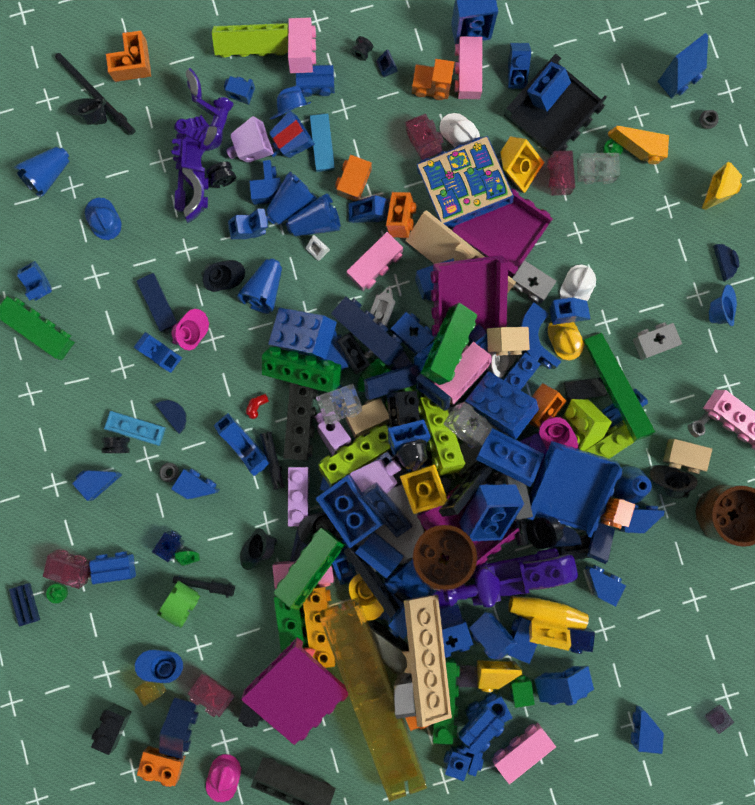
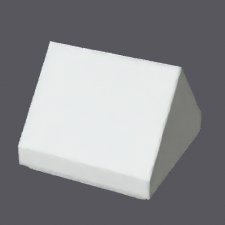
M315 235L312 236L305 248L318 261L330 251Z

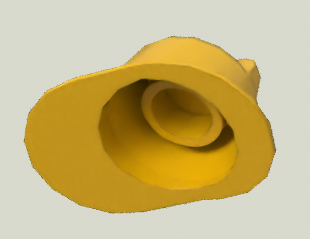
M551 321L548 325L547 333L556 354L564 360H574L579 357L583 351L584 343L576 324L571 322L552 325Z
M360 574L354 576L349 584V594L356 613L362 619L368 621L377 619L384 612V608Z

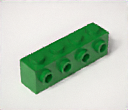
M6 296L0 305V320L55 359L62 361L75 343L70 339L72 335L63 329L61 331L55 328L56 324L46 318L44 321L39 317L41 314L33 308L27 309L24 306L26 303L17 297L12 299Z
M461 303L448 308L421 371L422 375L438 385L450 382L454 378V370L462 359V351L467 346L469 334L476 325V313Z
M270 347L262 354V375L333 394L340 385L341 364L330 360L317 359L314 356H305L295 351L282 350L279 347Z
M320 528V530L314 533L309 545L301 551L296 563L290 566L285 578L278 583L274 594L289 608L299 610L345 547V544L331 532Z
M275 595L274 603L281 653L297 637L303 641L302 648L309 647L308 638L304 632L306 623L305 615L302 616L301 608H304L303 605L299 610L289 608Z
M445 658L452 718L432 724V741L434 744H453V738H457V725H454V717H458V705H455V697L459 696V685H456V677H459L460 666L456 665L454 658Z

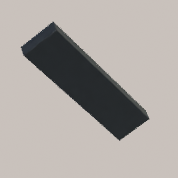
M484 463L477 464L439 509L441 516L458 515L477 491L478 487L482 485L493 471V468Z
M356 545L351 548L348 547L343 552L391 618L400 609L399 605L373 568L355 553L358 547Z

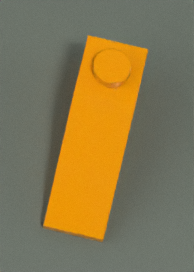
M616 126L608 132L610 138L638 159L648 161L649 164H659L668 157L669 135L623 126Z

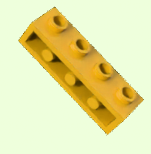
M316 586L303 603L308 646L315 649L313 658L323 667H335L336 660H339L338 648H334L333 643L336 640L335 628H331V621H334L333 609H329L328 601H331V592L326 587Z

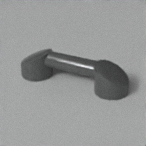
M706 410L705 414L698 421L687 425L688 431L695 438L705 433L704 425L712 419L708 416L709 413Z

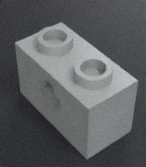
M525 260L512 278L516 281L512 288L519 293L524 292L527 294L528 299L534 303H542L556 283V280ZM531 280L534 281L532 287L529 286Z
M664 322L656 325V330L649 332L646 329L637 333L638 337L634 338L633 342L641 360L682 344L674 323L667 325ZM654 338H658L659 341L654 342Z

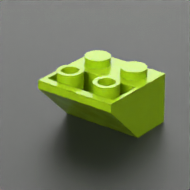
M572 399L562 419H565L570 424L577 437L578 449L582 451L587 450L603 439L612 423L590 400Z

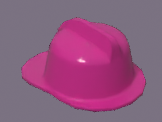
M199 309L189 310L173 326L172 343L179 345L184 350L190 351L195 349L209 328L206 314Z
M550 416L549 419L541 424L539 434L547 450L551 441L578 449L577 437L565 419Z
M223 754L212 762L206 781V791L212 800L226 802L234 796L241 775V766L236 757Z

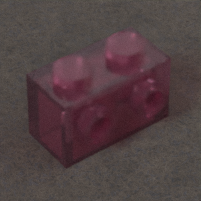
M426 113L405 122L407 136L421 160L442 152L441 143H443V137L440 132H436L434 121L432 119L429 120Z
M554 151L547 162L548 170H550L549 188H551L552 196L571 195L575 189L573 151Z
M63 549L55 550L47 556L43 577L80 589L88 582L90 560L81 555L69 554L68 551Z
M202 672L188 692L189 700L196 705L202 704L205 706V711L212 717L216 715L220 717L235 695L204 672Z

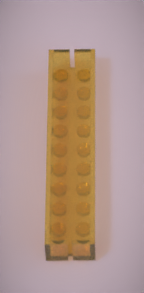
M359 597L341 603V608L335 605L321 610L320 621L389 802L406 796L404 781L408 780L410 794L427 789L426 777L404 718L396 719L394 691Z

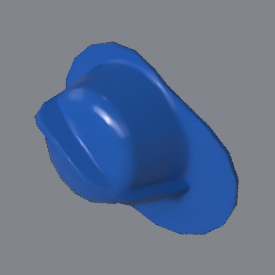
M299 86L286 88L277 97L278 113L269 119H274L294 108L310 104L311 102H306Z
M95 198L87 204L85 216L93 233L102 240H110L118 236L122 223L112 203L105 198Z
M727 284L723 289L722 296L710 303L709 321L711 323L734 325L737 301L735 291L731 285Z
M148 650L143 652L135 662L137 676L148 682L170 683L176 680L183 670L181 657L177 653L169 651Z

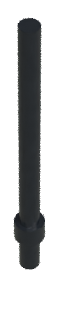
M61 53L55 55V59L95 99H105ZM106 100L105 109L113 117L115 123L118 126H122L130 135H133L136 130L128 123L127 118Z

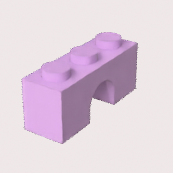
M288 467V526H299L305 517L310 516V506L308 503L310 467Z

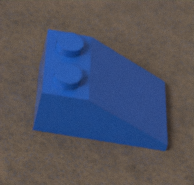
M706 33L676 55L657 81L671 99L677 94L681 96L688 90L689 84L693 83L695 85L703 78L701 74L707 68L708 35Z

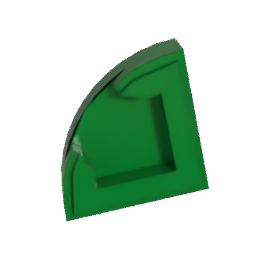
M183 551L175 553V559L182 566L200 560L199 553Z

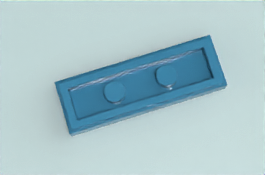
M310 115L312 139L315 143L313 148L316 172L335 170L329 115Z
M110 411L104 429L160 446L166 427Z

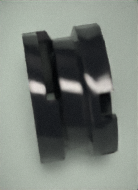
M230 162L217 163L207 170L206 173L208 178L211 179L210 183L213 188H220L219 185L228 186L236 180L237 177L232 171L233 168Z
M103 437L102 443H104V447L102 448V453H130V448H128L130 438Z

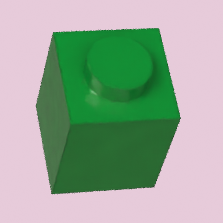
M520 675L509 682L512 703L515 708L535 705L532 682L529 677Z

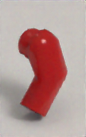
M262 394L249 401L246 414L250 419L257 418L259 406L269 402L267 394Z

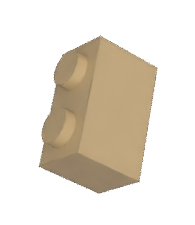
M529 327L487 329L488 352H496V356L508 355V351H510V355H522V351L529 350Z
M381 398L368 400L365 402V405L359 408L355 407L345 414V419L355 439L370 433V430L378 425L381 427L389 424V414Z
M669 439L663 462L669 463V467L681 469L682 466L688 468V472L699 474L700 471L708 470L712 449L677 439Z

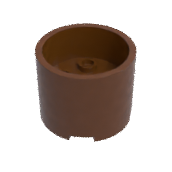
M717 485L701 495L696 505L695 514L696 520H698L702 531L707 537L717 542L746 547L755 545L754 488L738 485Z
M439 525L425 531L417 540L413 551V566L417 577L427 587L440 592L452 591L461 587L470 579L477 564V552L471 538L463 530L450 525ZM443 554L444 557H449L447 565H444L443 562L439 563L440 555Z

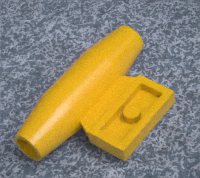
M511 596L509 600V612L531 621L529 625V639L532 643L569 651L571 638L570 630L567 628L586 629L589 617L587 613L565 604L536 597Z

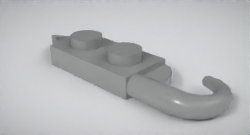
M390 286L380 295H376L370 311L375 316L373 320L377 324L379 322L383 323L386 327L396 302L393 300L392 288ZM370 349L367 352H363L366 358L374 355Z

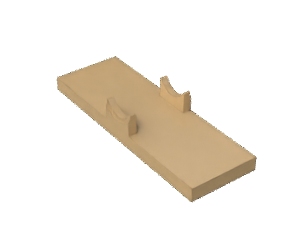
M427 210L423 212L410 232L409 238L405 240L434 264L454 258V261L484 257ZM508 276V292L511 290V288H512V287L515 285V283H516V281H514V280H513L511 277H509V276Z
M438 595L404 600L409 651L402 652L407 660V668L404 673L412 674L417 727H425L452 718Z

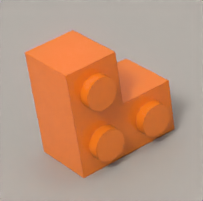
M142 31L122 33L124 51L106 54L108 73L115 82L151 77L148 46Z
M435 59L434 67L416 64L412 94L418 97H434L436 100L448 99L454 61Z

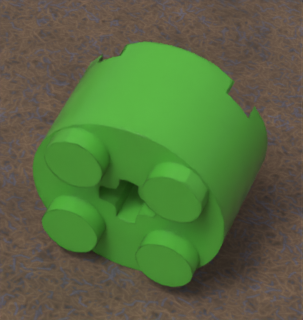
M178 580L158 611L157 616L175 627L179 626L181 628L190 614L188 609L191 611L194 609L200 595H198L197 591Z

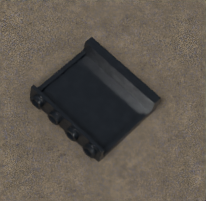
M556 53L509 104L504 113L508 120L553 158L558 154L562 155L569 147L567 144L570 140L574 142L581 134L579 130L582 127L586 128L593 120L591 117L595 113L598 115L605 107L603 103L607 96H604L600 99L567 71L571 84L552 107L546 112L534 106L527 90L550 62L560 65L561 57Z

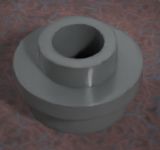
M706 110L699 117V123L705 129L714 128L719 120L718 114L714 110Z
M166 463L160 468L159 474L163 481L173 482L179 476V469L173 463ZM168 469H171L173 471V474L171 476L167 475Z

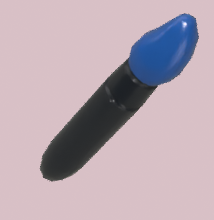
M385 583L388 591L394 594L401 602L404 603V600L410 599L393 583Z

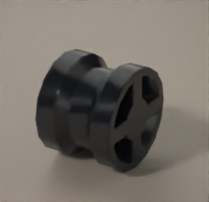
M358 36L356 45L352 46L350 52L359 60L366 61L368 52L372 51L374 46L367 38Z

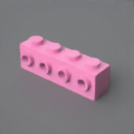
M715 389L703 409L709 413L708 416L722 422V426L731 432L734 431L738 434L737 438L743 442L750 443L752 445L751 448L755 450V412L727 390Z

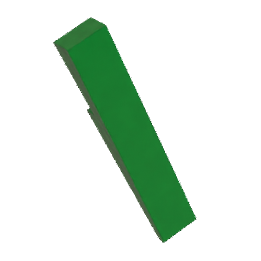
M600 333L584 339V343L615 409L618 408L633 442L653 435L655 430L603 334Z

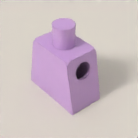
M254 116L231 133L233 146L227 149V154L231 159L238 156L239 159L245 162H252L274 154L263 122Z
M325 411L315 416L319 423L318 434L332 456L336 455L337 450L345 445L349 447L351 445V438L335 416L329 418Z
M377 460L350 473L361 492L377 482L387 494L397 484V480L393 475L400 471L401 467L396 460L387 465L383 460Z

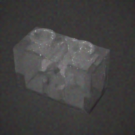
M581 153L577 159L578 182H583L584 184H593L595 182L611 184L616 181L620 176L619 153Z
M353 384L316 397L325 425L338 423L343 418L355 417L359 412H362L361 402Z
M465 402L454 406L443 423L471 448L482 446L493 428L486 418L480 416L471 405Z

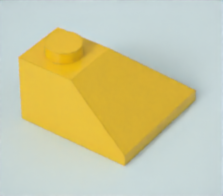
M510 136L500 151L503 170L519 190L525 193L543 166L544 161L527 139Z
M727 162L713 174L702 209L706 210L726 201L740 191L742 175L732 163Z
M435 465L426 466L400 476L413 514L442 506L448 500Z
M477 660V686L481 691L493 692V689H500L522 675V670L516 662Z

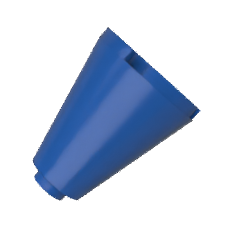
M54 147L14 166V170H19L17 175L30 190L34 188L38 191L36 195L41 198L69 163V154L62 147L60 149Z
M290 171L266 210L267 218L272 224L277 223L280 225L289 217L315 201L317 197L313 192L311 194L309 188Z
M328 193L322 195L289 217L288 223H286L288 232L290 234L293 233L294 236L339 231L341 223L336 208H333L332 204L330 205L333 202Z
M272 258L265 260L239 291L238 299L243 304H246V302L251 304L250 308L266 314H269L271 311L272 313L282 272L280 262Z
M621 467L622 476L615 484L613 497L633 504L640 502L651 491V481L637 467Z

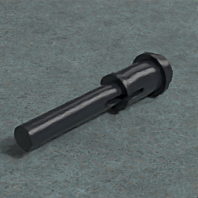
M174 576L172 581L176 584L179 580L187 586L209 590V593L225 595L226 598H229V596L233 597L235 592V585H232V582L228 584L214 580L206 582L180 576Z

